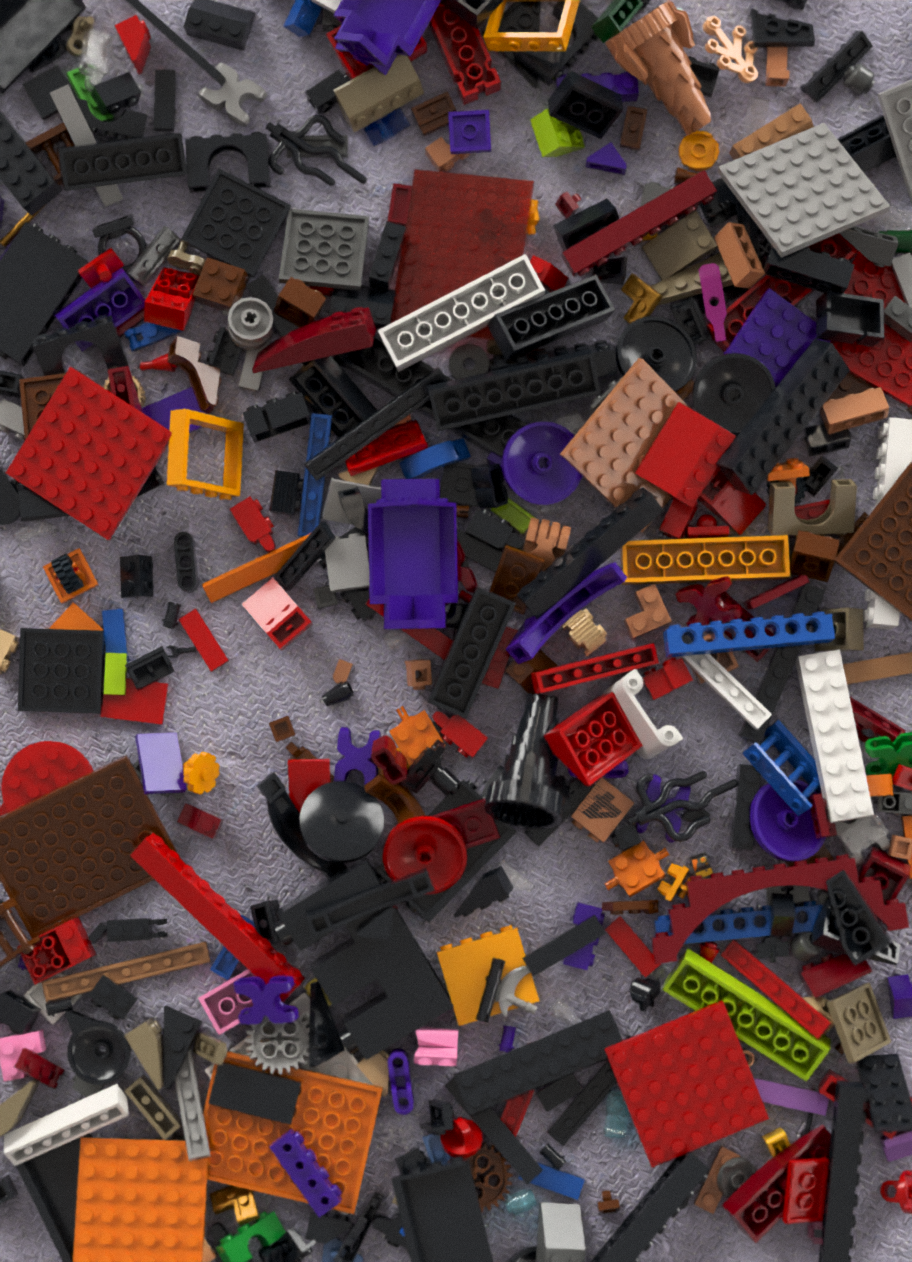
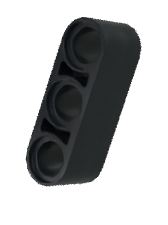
M179 532L174 538L177 582L184 592L192 593L197 590L199 584L195 541L189 533ZM188 537L190 540L189 544L186 547H181L179 544L180 540ZM186 557L191 558L190 566L182 567V560ZM186 578L193 579V585L189 588L183 586Z

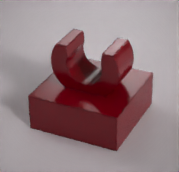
M566 191L561 194L555 205L563 216L568 218L576 213L579 208L578 202L582 199L577 193L571 196Z

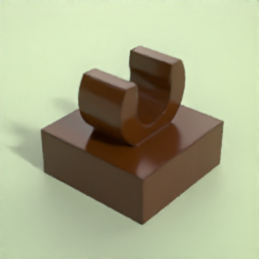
M289 716L269 723L276 743L296 735Z
M610 1190L602 1191L603 1202H597L599 1215L619 1212V1200H612Z

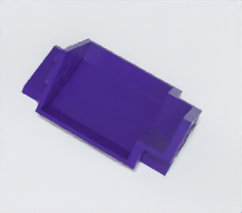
M341 0L333 15L342 23L334 38L338 41L335 49L340 52H350L355 60L367 66L369 63L372 64L378 72L386 76L397 55L411 56L441 0Z
M439 479L381 480V499H376V503L368 504L370 604H384V629L446 628L445 603H458L456 503L448 502L447 498H440Z

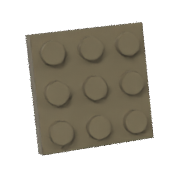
M870 982L863 983L827 1002L848 1063L857 1062L891 1043Z

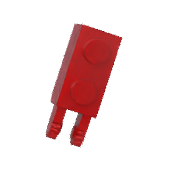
M251 496L231 507L230 511L250 543L257 544L260 542L265 551L269 553L276 549V545L270 536L274 534L271 530L274 525L268 516L264 518L260 511L263 508L257 499L253 501Z
M437 711L432 715L433 721L442 728L440 732L443 736L441 738L450 745L454 742L460 747L457 751L466 758L469 755L474 757L488 739L487 736L459 715H453L449 718L441 711Z

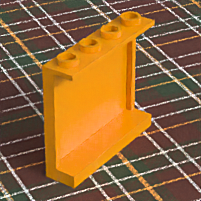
M512 925L500 928L501 932L492 934V931L480 934L481 938L472 940V937L460 940V945L452 946V943L440 946V951H437L459 1026L477 1021L476 1016L487 981L485 978L489 974L493 957L506 961L501 980L510 971L526 966L522 959L526 955L517 927L513 928ZM528 973L518 982L514 996L525 1002L535 1003L539 1002L532 975ZM494 1001L490 1016L502 1013L499 1001ZM513 1004L510 1007H508V1011L519 1007L514 1006Z

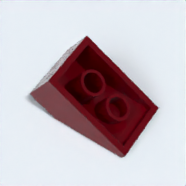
M873 846L858 872V880L861 882V878L872 876L874 880H880L883 902L886 904V900L896 899L910 875L911 865L893 856H889L888 853Z

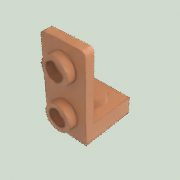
M767 47L765 86L786 87L790 72L787 70V47Z

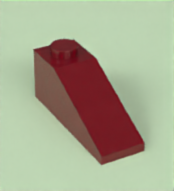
M129 366L108 369L111 393L142 412Z

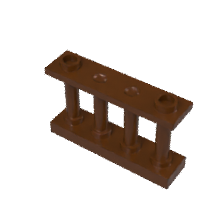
M64 122L26 142L35 154L42 150L46 151L58 173L54 176V179L59 185H62L58 156L53 146L59 141L64 142L66 147L75 146Z
M13 897L0 904V918L5 920L21 947L14 951L0 930V946L7 955L6 958L0 961V969L21 953L26 955L34 950V944L41 940L38 936L28 941L11 915V909L17 905Z

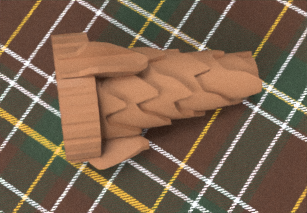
M668 0L605 42L616 62L624 70L641 80L644 85H649L658 101L662 100L669 113L678 120L687 136L711 122V114L700 90V82L690 67L692 63L683 47L691 49L695 46L689 17L686 11L678 10L673 1Z

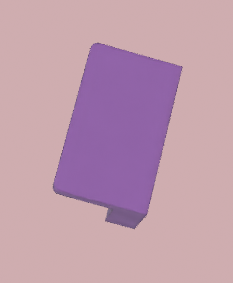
M912 1130L897 1131L892 1140L887 1136L879 1137L888 1162L912 1155Z

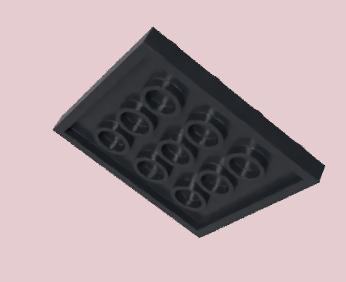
M218 168L181 241L223 263L245 269L247 274L254 278L284 223L291 205Z
M20 628L18 711L101 714L105 631Z

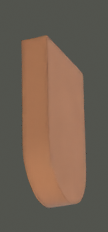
M339 659L333 674V680L337 684L341 681H347L353 664Z

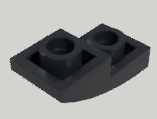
M59 36L28 67L32 73L47 66L67 52L61 37Z

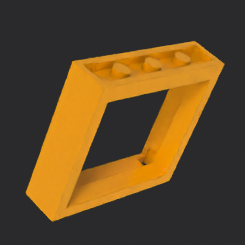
M504 0L489 16L484 34L488 51H566L580 0ZM565 1L557 33L498 32L506 2Z
M189 409L171 410L170 431L172 435L169 439L167 486L177 487V491L190 490V494L201 495L205 493V497L210 498L219 496V500H232V497H239L241 490L244 423ZM189 424L226 432L223 486L187 479Z

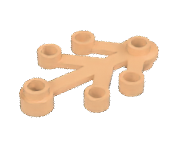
M715 16L707 18L703 23V30L708 35H716L725 47H720L714 39H710L705 45L708 53L721 55L717 61V66L722 70L727 69L738 73L739 79L744 83L754 82L758 77V72L753 66V59L758 47H753L752 41L748 42L744 47V52L746 53L744 61L741 57L742 38L746 34L745 28L740 25L735 27L732 31L734 37L732 44L720 28V19Z

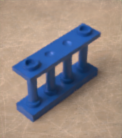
M778 719L766 729L764 735L767 739L760 746L755 742L742 754L790 808L800 816L813 806L808 801V798L815 791L818 794L822 793L816 762ZM772 745L781 753L774 762L765 753ZM786 760L795 768L789 777L780 769ZM800 776L809 784L802 793L794 785Z

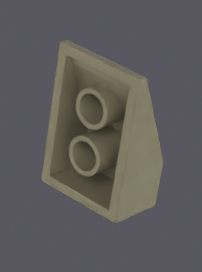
M697 211L681 219L642 246L644 253L661 281L714 253L717 248L716 242Z
M150 1018L124 1036L157 1090L164 1086V1042L161 1033L163 1029L157 1020L154 1021Z

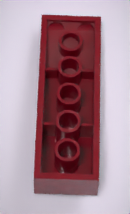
M357 307L346 313L336 312L329 317L311 322L275 340L257 353L252 368L253 374L372 347L376 328L369 307Z
M824 1125L817 1127L779 1152L746 1180L721 1205L740 1230L755 1243L783 1217L789 1160L822 1157L829 1159L831 1134Z

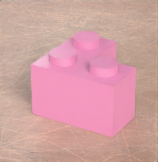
M43 1029L0 1038V1063L4 1082L28 1076L14 1068L23 1047L30 1049L36 1054L47 1050Z

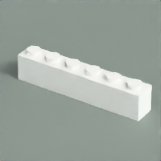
M116 1084L4 1134V1154L16 1166L128 1116L127 1096Z

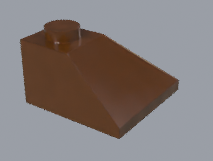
M539 649L535 656L528 661L518 664L514 660L504 672L527 694H540L534 691L530 673L558 665Z

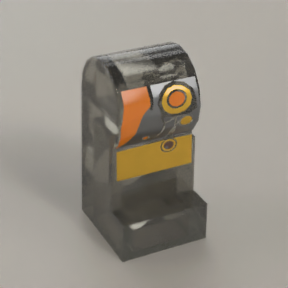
M705 852L689 857L694 876L702 875L703 879L711 878L710 874L714 872L710 867Z

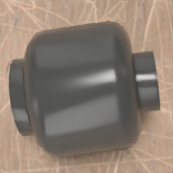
M857 64L854 67L851 65L844 73L846 77L845 86L856 94H866L875 83L874 73L863 64Z
M812 931L801 932L791 940L790 948L792 954L800 961H809L821 952V947L811 944Z

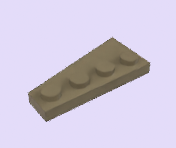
M721 253L715 254L652 285L651 287L663 296L657 306L702 294L698 270L704 264L714 263L719 266L722 287L734 285Z

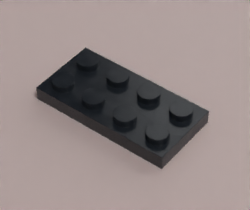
M898 1054L870 1055L858 1060L856 1065L860 1080L866 1090H868L867 1106L874 1132L912 1130V1101Z

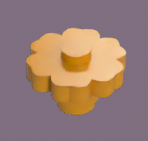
M202 751L200 754H193L183 764V781L188 784V791L201 795L203 792L209 793L215 787V779L218 778L220 772L219 764L215 762L216 757Z

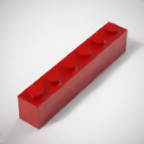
M649 643L530 673L535 693H544L659 664L655 644Z

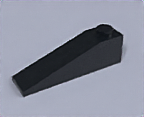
M845 870L826 880L842 946L855 966L894 943Z
M828 897L814 923L811 944L828 951L848 955L842 946L834 909ZM893 940L894 943L868 959L898 965L900 945Z

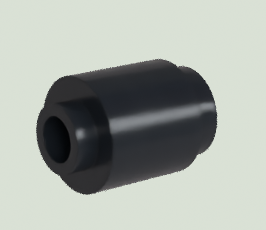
M441 765L430 777L432 784L446 796L449 793L453 796L460 788L458 785L460 780Z

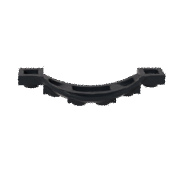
M274 772L270 773L256 786L267 800L268 814L275 832L293 854L311 867L322 871L327 879L347 868L344 863H334L318 857L307 847L300 832V813L287 794V788Z

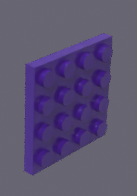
M769 288L765 291L724 354L742 353L759 360L769 370L775 387H777L813 340L816 339V322ZM818 339L830 343V340Z

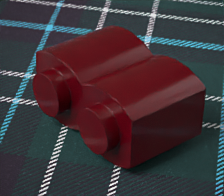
M387 735L374 740L371 757L375 765L383 770L386 780L395 785L407 779L408 762L405 756L397 751L394 741Z

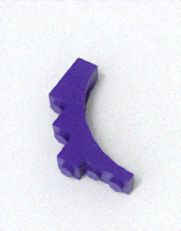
M616 562L593 571L538 619L535 616L527 618L506 650L518 664L532 659L550 636L568 619L600 595L624 583L627 576Z

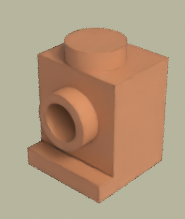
M417 659L404 661L407 673V686L413 687V690L426 689L425 685H432L431 660ZM415 671H418V672H419V677H417V678H416Z

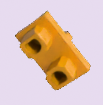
M676 864L670 865L667 874L676 878L673 885L662 880L657 888L665 896L666 900L672 902L679 888L682 890L678 897L684 899L687 891L686 885L682 883L689 872V868L684 865L683 867Z

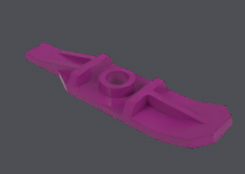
M714 263L704 264L698 271L706 318L713 325L716 343L726 341L723 323L727 316L720 270L719 266ZM712 300L719 302L717 306H712L710 303Z

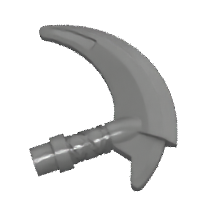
M521 966L510 971L502 979V983L499 984L495 1002L499 1001V1006L504 1016H507L508 1007L513 1004L522 1008L527 1013L535 1014L537 1006L532 1005L531 1002H525L514 996L518 982L530 973L527 966Z

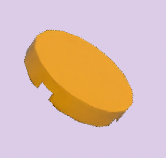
M702 130L693 132L681 140L678 149L679 158L682 164L690 170L696 172L707 170L717 161L719 144L708 132Z

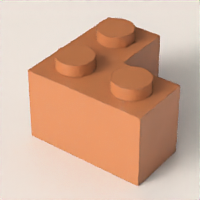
M655 584L634 593L641 612L624 620L631 640L672 622Z

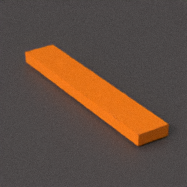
M310 534L203 583V589L210 602L213 603L277 573Z

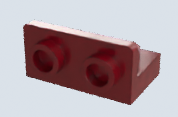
M822 793L810 796L808 801L813 805L810 811L816 839L836 836L835 823H831L826 816L827 802L822 797Z

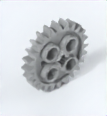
M301 1014L295 1021L289 1023H272L265 1016L259 1024H249L253 1031H246V1034L251 1037L245 1040L246 1044H251L246 1051L253 1052L250 1060L257 1058L256 1067L263 1064V1072L270 1068L271 1075H273L275 1070H278L281 1076L284 1069L290 1074L291 1067L297 1071L298 1063L305 1065L303 1057L309 1058L307 1050H309L308 1043L310 1040V1036H308L310 1028L306 1029L310 1022H302L304 1014ZM287 1025H293L296 1031L293 1034H287L284 1028ZM265 1026H273L275 1028L274 1033L271 1035L265 1034L263 1032ZM278 1036H282L284 1040L282 1045H278L277 1041L261 1042L262 1039L277 1040ZM298 1038L299 1041H288V1039ZM270 1046L275 1049V1053L272 1056H266L263 1050ZM294 1046L297 1052L294 1055H287L285 1048Z

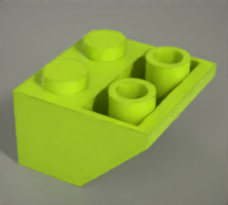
M549 109L530 119L542 157H558L585 148L580 129L550 116Z

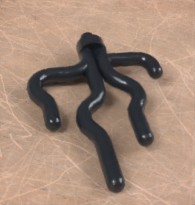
M313 115L297 131H290L279 123L276 126L271 122L267 124L266 129L271 132L270 137L278 142V145L269 157V166L275 173L279 175L284 173V169L277 164V159L283 150L287 148L292 152L294 164L301 173L316 176L329 186L335 185V180L316 167H307L303 164L298 148L300 147L311 155H331L341 170L362 184L367 182L366 176L348 165L343 160L340 152L331 146L313 147L301 139L310 130L312 125L320 123L332 139L340 144H344L346 141L345 137L334 130L331 122L326 117Z
M701 771L685 779L674 778L664 784L659 798L653 802L650 801L644 788L645 784L651 782L654 778L651 773H648L639 778L636 784V790L643 806L633 811L634 815L627 818L631 826L636 823L642 826L656 820L662 823L672 840L676 842L687 841L694 835L697 829L710 823V817L704 816L694 821L684 833L678 834L665 814L677 808H684L694 812L700 811L707 807L714 797L737 787L738 781L732 779L708 791L698 803L679 799L664 805L673 787L691 786L705 779L707 773Z

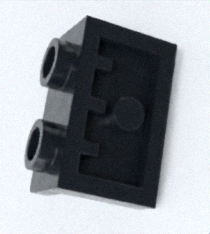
M293 1227L271 1247L274 1248L280 1245L283 1248L284 1262H302L305 1257L313 1252L312 1247L317 1242L314 1239L305 1244L301 1234Z

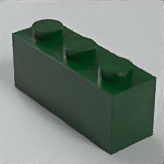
M613 0L591 26L595 35L604 43L620 33L643 6L642 1Z

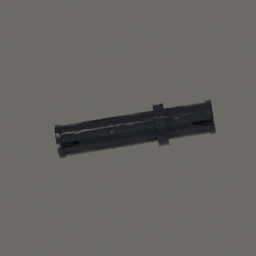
M494 957L492 959L489 974L485 978L487 981L476 1016L478 1021L489 1023L499 984L502 983L501 976L506 963L505 960Z

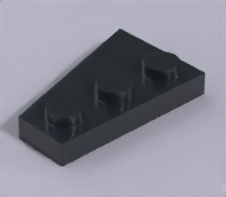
M751 9L750 19L753 47L814 46L813 24L790 18L783 20L776 18L774 14L764 15L758 13V10Z

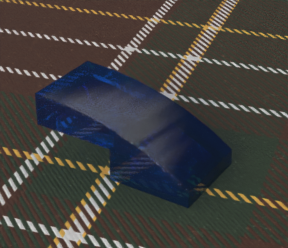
M399 107L384 118L372 122L364 128V131L373 146H377L402 132L411 124L403 110Z

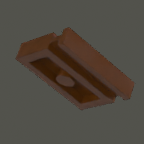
M448 91L411 108V112L423 136L449 125L448 112H457Z

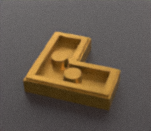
M631 273L621 288L622 292L634 300L623 319L631 324L637 319L650 316L663 298L661 294L633 273Z
M231 1185L210 1193L215 1215L234 1208L239 1225L260 1218L253 1190Z

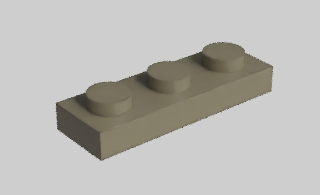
M198 1032L195 1037L193 1053L214 1064L223 1065V1060L227 1056V1043L205 1032Z

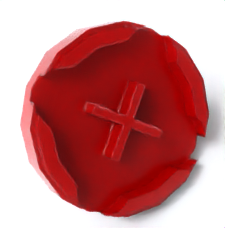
M459 1116L452 1120L453 1129L446 1130V1134L440 1135L441 1146L451 1157L462 1156V1158H468L480 1150L483 1141L482 1131L474 1121Z
M912 1170L902 1171L899 1181H885L880 1189L882 1198L888 1202H898L905 1214H912ZM891 1185L896 1189L894 1197H890L887 1192L888 1187Z

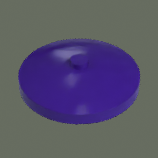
M534 422L521 427L510 437L502 455V472L507 485L515 495L532 504L549 505L560 502L573 493L580 483L582 475L560 455L574 437L568 429L553 422Z
M798 779L794 783L801 793L809 786ZM769 783L765 784L756 793L750 809V824L755 839L765 852L781 861L796 862L811 857L822 847L826 837L816 839L810 808L798 816Z

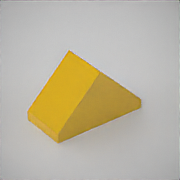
M781 1127L761 1136L772 1158L790 1145L788 1137Z

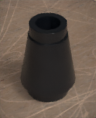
M341 681L325 693L322 699L328 707L351 700L354 692L348 681Z

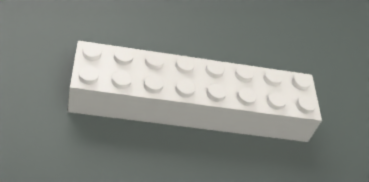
M524 254L377 331L397 371L400 372L487 327V324L495 314L545 295V289L527 255Z
M840 649L798 656L795 664L822 797L827 802V811H825L827 819L831 823L870 817L874 813Z

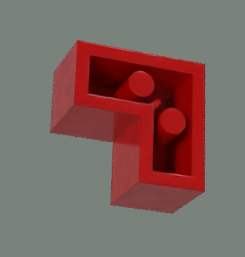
M673 657L662 663L663 667L656 671L654 667L644 672L645 677L642 678L643 685L652 701L693 680L682 658L677 660L676 657Z

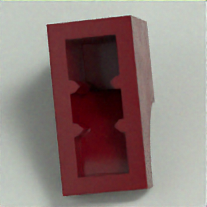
M185 803L177 822L212 839H216L224 819Z

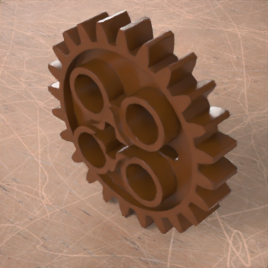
M484 1142L475 1155L468 1157L473 1179L477 1178L476 1173L483 1174L480 1176V1182L474 1181L475 1187L477 1186L480 1190L478 1200L481 1212H483V1207L487 1211H491V1204L498 1207V1199L505 1201L502 1194H509L510 1192L506 1189V1185H512L510 1181H507V1178L513 1176V1174L507 1173L511 1165L504 1164L506 1159L504 1157L500 1158L501 1153L499 1150L494 1153L495 1146L491 1145L487 1149V1143ZM483 1156L486 1163L482 1168H479L477 1160ZM490 1166H494V1168L491 1171L486 1172V1170H488ZM492 1174H495L497 1182L495 1185L490 1186L488 1179Z

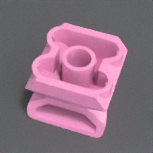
M420 1027L416 1030L419 1046L415 1051L414 1064L457 1066L458 1029Z

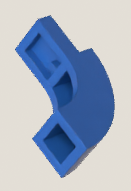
M464 438L431 446L404 459L399 465L405 479H418L441 467L467 460L471 455Z

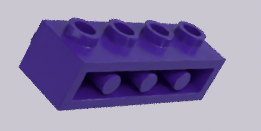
M606 72L592 76L590 73L581 74V76L620 94L622 102H636L638 99V78L629 72H622L617 75ZM567 74L562 75V77L557 78L555 85L556 89Z
M292 1128L272 1142L269 1148L320 1218L340 1203L342 1192L336 1184L332 1185L328 1179L329 1174L327 1170L317 1164L315 1153L305 1147L303 1144L305 1140L300 1132H295Z

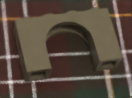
M852 479L831 480L828 508L819 517L807 520L795 515V487L792 482H770L769 532L772 536L794 535L796 537L799 530L808 531L820 536H826L827 534L844 536L847 533H854L857 485Z

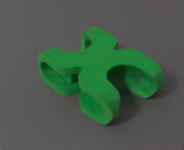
M912 732L898 735L894 742L887 736L868 739L865 743V751L870 757L879 759L866 765V776L892 774L893 778L899 764L912 768Z

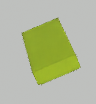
M509 498L508 504L490 510L499 518L511 523V527L522 535L528 530L531 518H535Z
M106 653L105 695H126L127 670L125 665L127 664V653Z

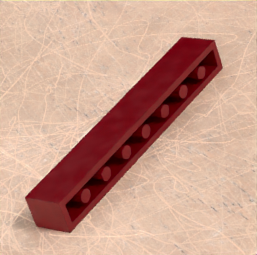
M705 170L565 250L562 252V259L574 278L578 275L583 277L591 271L590 268L597 265V267H600L608 262L607 258L615 255V257L621 255L626 251L625 248L631 244L633 247L640 244L644 240L643 237L648 234L653 236L661 231L662 226L666 224L670 226L676 223L681 215H690L697 210L696 207L702 203L703 205L709 204L714 200L717 190Z

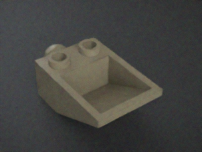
M32 1080L0 1104V1137L21 1122L40 1084L39 1081Z

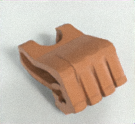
M531 518L523 551L545 559L541 569L545 571L552 565L555 559L565 553L571 527L563 526L561 529V524L558 522H552V526H549V520L542 519L541 523H539V519Z

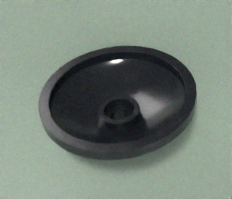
M91 1021L79 1027L71 1036L67 1047L68 1062L73 1072L83 1081L95 1085H104L117 1080L127 1069L131 1057L130 1044L126 1040L125 1034L117 1026L105 1021ZM100 1046H104L106 1052H102Z

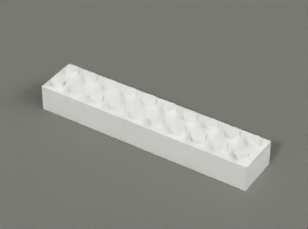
M890 417L883 423L882 427H879L878 439H881V442L876 452V459H879V467L875 469L874 478L877 480V487L873 490V500H876L875 507L908 464L912 462V419ZM866 589L865 601L867 602V610H864L863 622H866V627L890 630L899 626L900 612L873 591Z

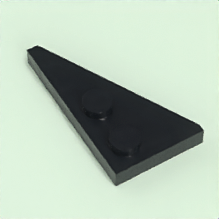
M319 982L310 984V1067H316L345 1050Z
M165 1005L164 1087L170 1090L203 1022Z
M378 1192L374 1193L356 1224L354 1223L351 1226L346 1240L332 1262H354L381 1204L383 1195Z

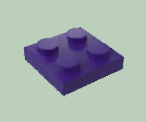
M489 110L448 112L450 154L491 152Z

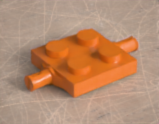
M404 706L396 710L402 721L389 732L401 753L405 756L408 765L411 766L423 750L427 747L431 748L437 739L441 742L443 740L425 710L417 715L409 716Z
M643 840L641 843L610 859L608 863L614 872V878L604 883L607 890L609 891L615 886L620 885L625 889L630 898L666 877L659 861L669 856L667 849L664 848L654 854Z

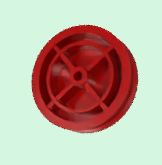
M42 741L28 745L13 756L4 771L1 792L5 807L10 812L92 772L93 768L80 751L65 743Z

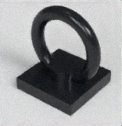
M132 214L93 227L94 237L101 236L98 242V255L106 251L108 240L127 233L134 237L138 243L139 253L136 260L147 248L143 235L137 229L131 227L135 223ZM135 261L129 265L121 267L126 272V274L127 271L131 268V266L135 263Z

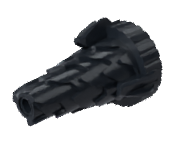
M532 693L527 695L523 717L520 720L516 735H513L510 753L505 756L504 767L502 765L498 766L483 789L482 795L486 799L485 812L496 820L530 829L553 828L561 824L563 813L570 809V795L565 777L563 775H556L559 758L553 753L544 737L547 732L559 723V719H556L558 698L554 695L548 696Z

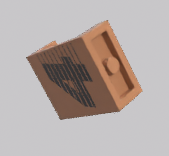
M601 777L575 812L571 814L570 817L573 819L571 823L580 830L584 827L590 832L588 836L596 843L599 840L604 843L633 806L634 802Z

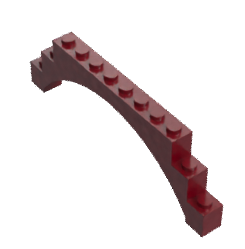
M848 854L838 855L836 860L828 861L827 857L817 858L815 863L807 864V860L796 861L794 866L786 867V863L773 865L774 869L765 870V866L752 868L753 872L744 873V869L732 870V875L723 876V872L711 873V878L705 879L702 878V875L690 876V881H685L689 907H685V903L672 905L673 909H668L672 935H668V931L655 933L656 937L651 938L654 961L656 964L677 961L679 950L694 929L719 907L739 896L768 887L789 885L808 886L828 891L826 880L842 870H845L879 921L884 925L886 931L909 928L905 902H899L898 899L886 900V904H884L880 880H874L872 876L861 878V882H859L855 858H849Z

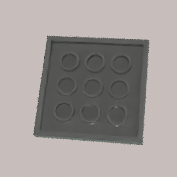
M290 209L287 216L279 283L286 284L289 278L293 277L303 281L306 286L361 291L369 216Z

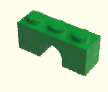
M266 1211L259 1213L260 1218L250 1225L245 1223L237 1229L238 1233L234 1236L229 1234L220 1240L221 1244L216 1247L222 1261L246 1262L251 1259L252 1255L248 1250V1241L252 1236L259 1240L262 1247L269 1246L282 1237L286 1231L275 1212L266 1213Z

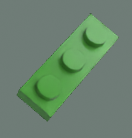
M84 65L67 72L66 76L78 98L87 100L91 113L101 121H112L114 118L113 114L109 113L103 116L91 96L93 87L96 84L86 66Z

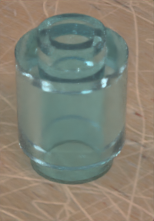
M523 1189L507 1196L508 1200L505 1201L508 1213L513 1212L514 1216L532 1210L537 1205L532 1189Z

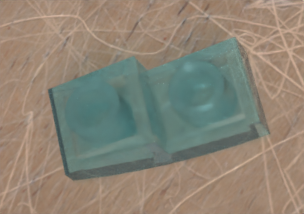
M609 1091L605 1109L607 1115L603 1131L604 1136L625 1138L629 1110L621 1092Z

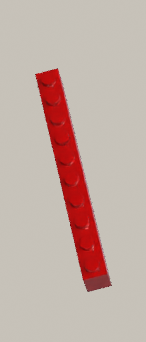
M152 833L130 855L256 977L262 978L265 984L274 976H292L295 985L290 991L279 994L282 1002L304 981L305 977L302 976L300 970L293 967L283 954L277 952L271 946V943L256 931L253 925L247 923L237 910L230 907L225 902V899L210 887L207 881L201 879L191 866L182 861L179 855L164 843L161 837Z

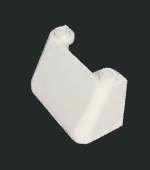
M634 669L608 687L602 695L614 692L643 745L636 751L637 754L643 759H651L678 743L683 737L671 725H666L660 729L655 728L634 697L643 687L642 677Z

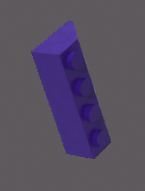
M120 268L111 274L112 278L110 281H101L57 312L55 316L64 328L70 329L75 327L77 323L83 321L89 323L95 321V318L107 315L108 317L112 315L115 326L118 327L144 308L145 299L126 272ZM75 341L82 352L93 345L89 341Z

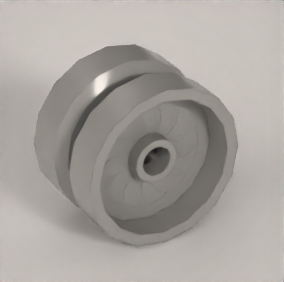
M252 297L243 298L234 303L228 314V333L233 343L246 350L260 349L268 343L273 330V315L269 306L262 300Z

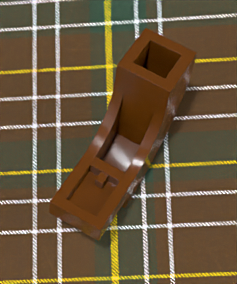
M379 774L364 786L368 794L383 801L391 809L398 824L409 818L425 816L416 798L400 783L393 785L384 776Z

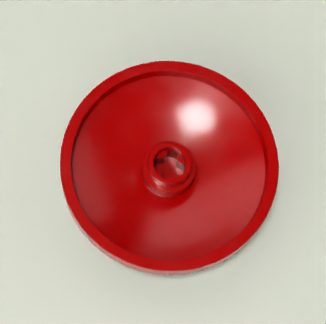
M417 816L399 823L387 836L383 848V864L392 881L421 869H427L435 891L426 895L440 893L452 887L461 878L467 863V848L459 831L445 820L431 816Z

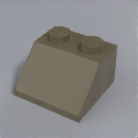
M848 607L816 611L832 614L835 639L830 643L815 644V651L827 652L839 649L840 652L864 651L863 609Z

